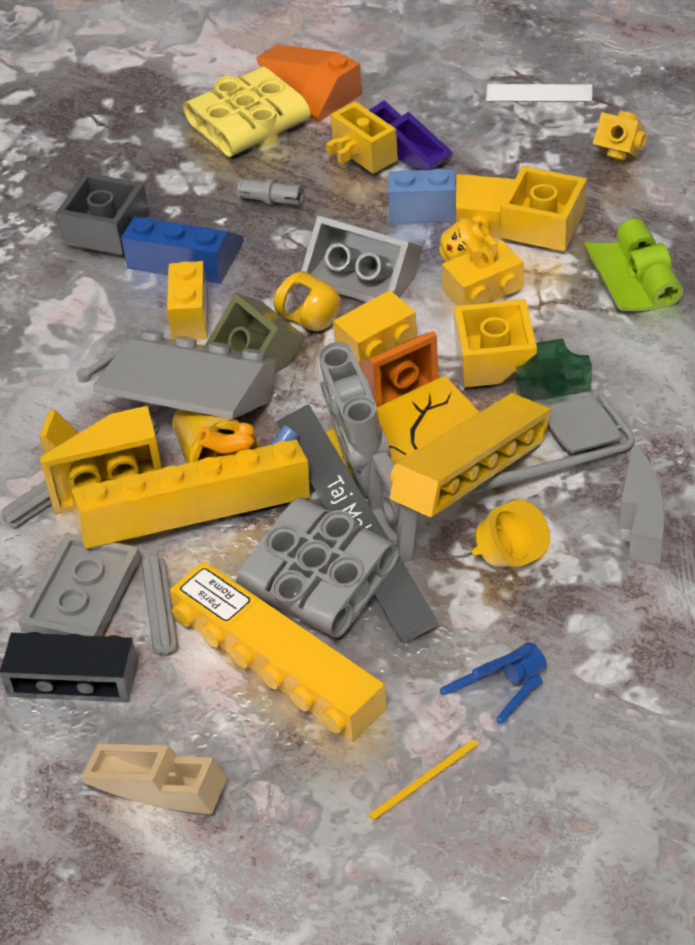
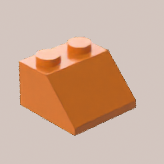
M434 331L416 336L358 362L361 371L364 372L377 407L439 378L437 335Z

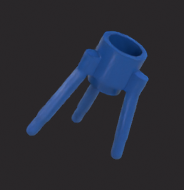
M527 642L507 655L474 668L472 673L441 687L439 691L440 694L446 695L503 669L504 674L512 683L517 684L520 682L524 683V686L496 718L497 723L502 724L532 690L543 684L539 674L547 669V662L542 651L534 643Z

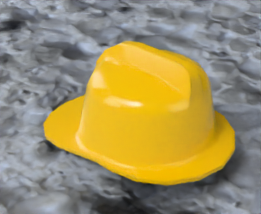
M523 499L512 500L493 508L488 516L478 524L475 531L477 546L471 553L472 555H482L483 559L495 568L522 567L541 558L547 552L550 544V531L547 521L541 511L531 502Z

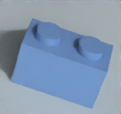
M455 169L389 171L388 201L390 224L456 222Z

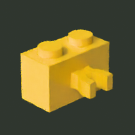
M354 101L330 114L332 140L326 143V153L329 156L337 153L340 164L353 159L374 174L398 160L396 129L371 111Z
M487 236L484 238L485 245L482 248H478L474 243H470L467 245V254L442 264L443 291L457 306L490 303L523 289L524 262L502 239L495 241L491 236Z

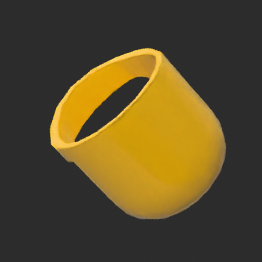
M300 271L290 275L276 290L273 304L275 311L281 317L289 321L292 320L310 331L318 332L330 327L337 318L341 308V299L333 286L306 271ZM296 284L307 286L309 290L303 303L294 312L286 314L285 302L291 288Z

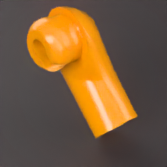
M237 423L234 426V434L225 435L211 428L203 427L197 435V443L218 453L229 454L249 449L255 441L252 438L255 429L248 423Z

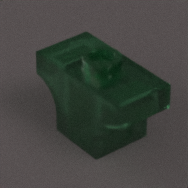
M563 338L536 343L537 354L524 365L516 367V394L531 401L591 391L592 363L589 355H578L569 351Z

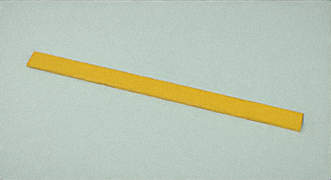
M472 739L376 808L368 816L375 820L479 745V743Z

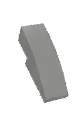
M632 446L620 503L619 528L631 530L629 560L661 565L665 523L663 496L658 478L641 447Z

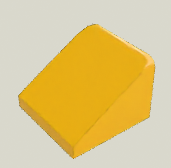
M56 410L48 412L39 436L44 454L78 434Z

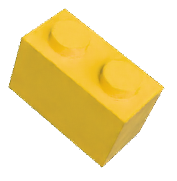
M203 261L169 264L167 313L172 340H175L176 336L207 339L208 288Z
M391 290L333 321L335 342H343L349 345L358 362L417 336L416 312Z

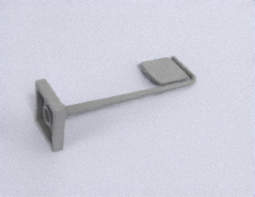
M603 393L598 394V399L602 404H599L591 396H585L546 406L551 408L548 427L558 441L571 453L619 442L621 435L618 429L624 432L628 440L624 444L495 474L464 496L631 449L635 444V436ZM604 407H605L606 410L609 412V414L612 416V418L615 420V422L618 424V426L615 425V423L612 421V419L610 418V416H609V415L607 414V412L603 409ZM387 452L372 455L368 505L387 537L399 545V557L404 563L411 561L413 557L417 514L419 512L390 499L392 488L390 474L394 464Z

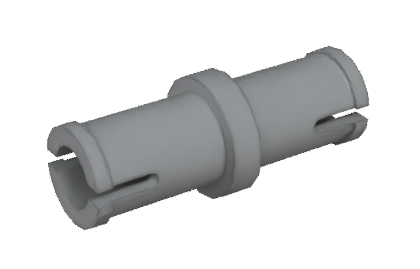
M240 178L237 185V191H243V193L239 192L237 194L240 199L261 200L267 205L284 203L301 206L305 198V193L299 192L305 190L303 185L278 183L276 179L269 178L266 181Z

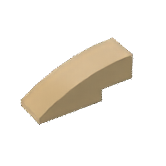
M97 743L81 776V780L87 785L136 802L183 812L212 814L227 781V777L213 757L176 756L169 745Z

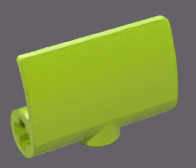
M633 218L621 224L617 230V242L591 243L584 241L587 253L619 310H656L669 307L678 302L682 297L683 287L672 270L667 247L662 242L656 244L648 227L641 219Z

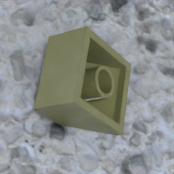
M235 293L205 346H209V343L217 342L228 344L231 346V351L243 353V349L264 351V357L276 359L274 373L276 374L289 365L305 336L264 302Z

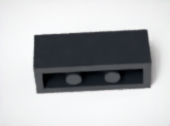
M11 632L1 665L0 675L8 697L129 703L138 660L132 637Z

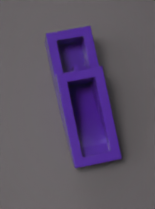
M385 100L369 109L373 114L396 129L399 161L422 170H433L452 157L453 152L410 112L401 116Z

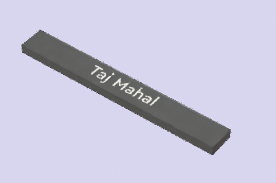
M307 404L276 421L280 430L286 425L299 435L297 441L308 460L309 481L325 509L331 512L337 510L346 511L352 515L356 524L389 539L310 405ZM399 557L393 570L375 592V596L401 642L405 644L439 624Z

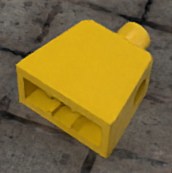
M457 174L456 222L465 217L471 218L476 222L481 221L489 229L492 238H500V206L515 179Z

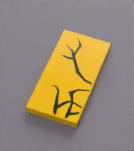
M446 376L377 407L379 421L390 448V459L394 465L399 460L406 458L419 448L424 447L457 425L480 413ZM332 428L326 431V434L353 478L350 467L346 465L335 429Z

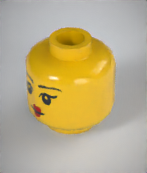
M462 218L441 234L440 254L448 262L467 254V245L470 243H474L478 248H482L485 245L484 238L491 236L490 231L481 221L476 222L471 218Z

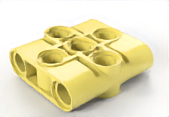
M264 66L238 78L233 76L222 77L214 83V89L183 104L184 114L191 126L227 157H232L255 145L261 147L271 146L279 140L280 133L310 118V110L305 99Z

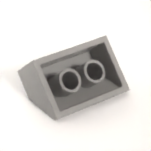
M317 215L301 271H306L333 286L339 294L369 302L389 290L400 298L414 279L423 246Z

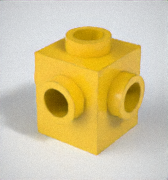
M619 111L618 116L601 112L592 144L600 150L607 151L606 156L625 161L626 156L637 158L638 151H642L645 146L647 132L644 131L645 126L637 121L638 116L635 114Z

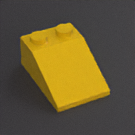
M148 406L109 414L40 457L55 515L74 511L71 491L73 488L86 486L90 483L123 478L130 474H141L162 469Z

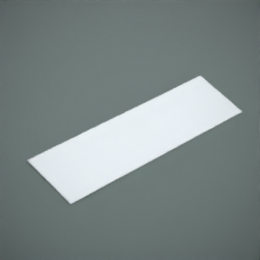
M487 84L486 101H592V84Z

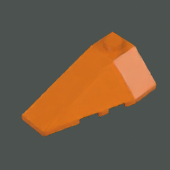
M277 44L256 57L260 67L264 66L305 99L310 110V118L318 123L362 95L360 63L339 52Z

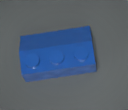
M135 216L121 237L127 269L168 275L169 264L203 261L206 282L217 284L222 283L244 242L243 236L228 231Z

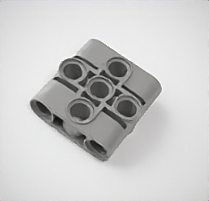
M333 342L324 346L318 355L324 382L320 383L321 390L333 420L335 433L346 465L350 467L353 478L361 493L368 497L372 455L387 452L391 458V452L379 421L376 402L364 372L361 371L352 348L343 342Z
M299 497L290 503L244 561L237 574L236 582L261 600L280 609L283 615L293 622H305L333 638H338L347 631L393 570L399 558L400 548L396 542L356 524L352 515L342 510L331 512Z

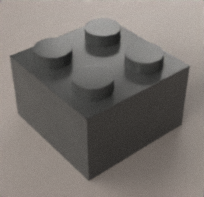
M84 173L56 212L63 244L123 255L124 249L121 237L133 217L147 218L149 216L144 183Z

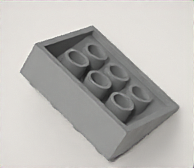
M142 330L141 335L127 339L93 386V392L234 419L271 402L276 359L264 357L265 352L261 350L243 349V353L231 351V346L224 343L212 342L209 343V346L197 344V339L192 337L176 336L175 340L163 338V332Z

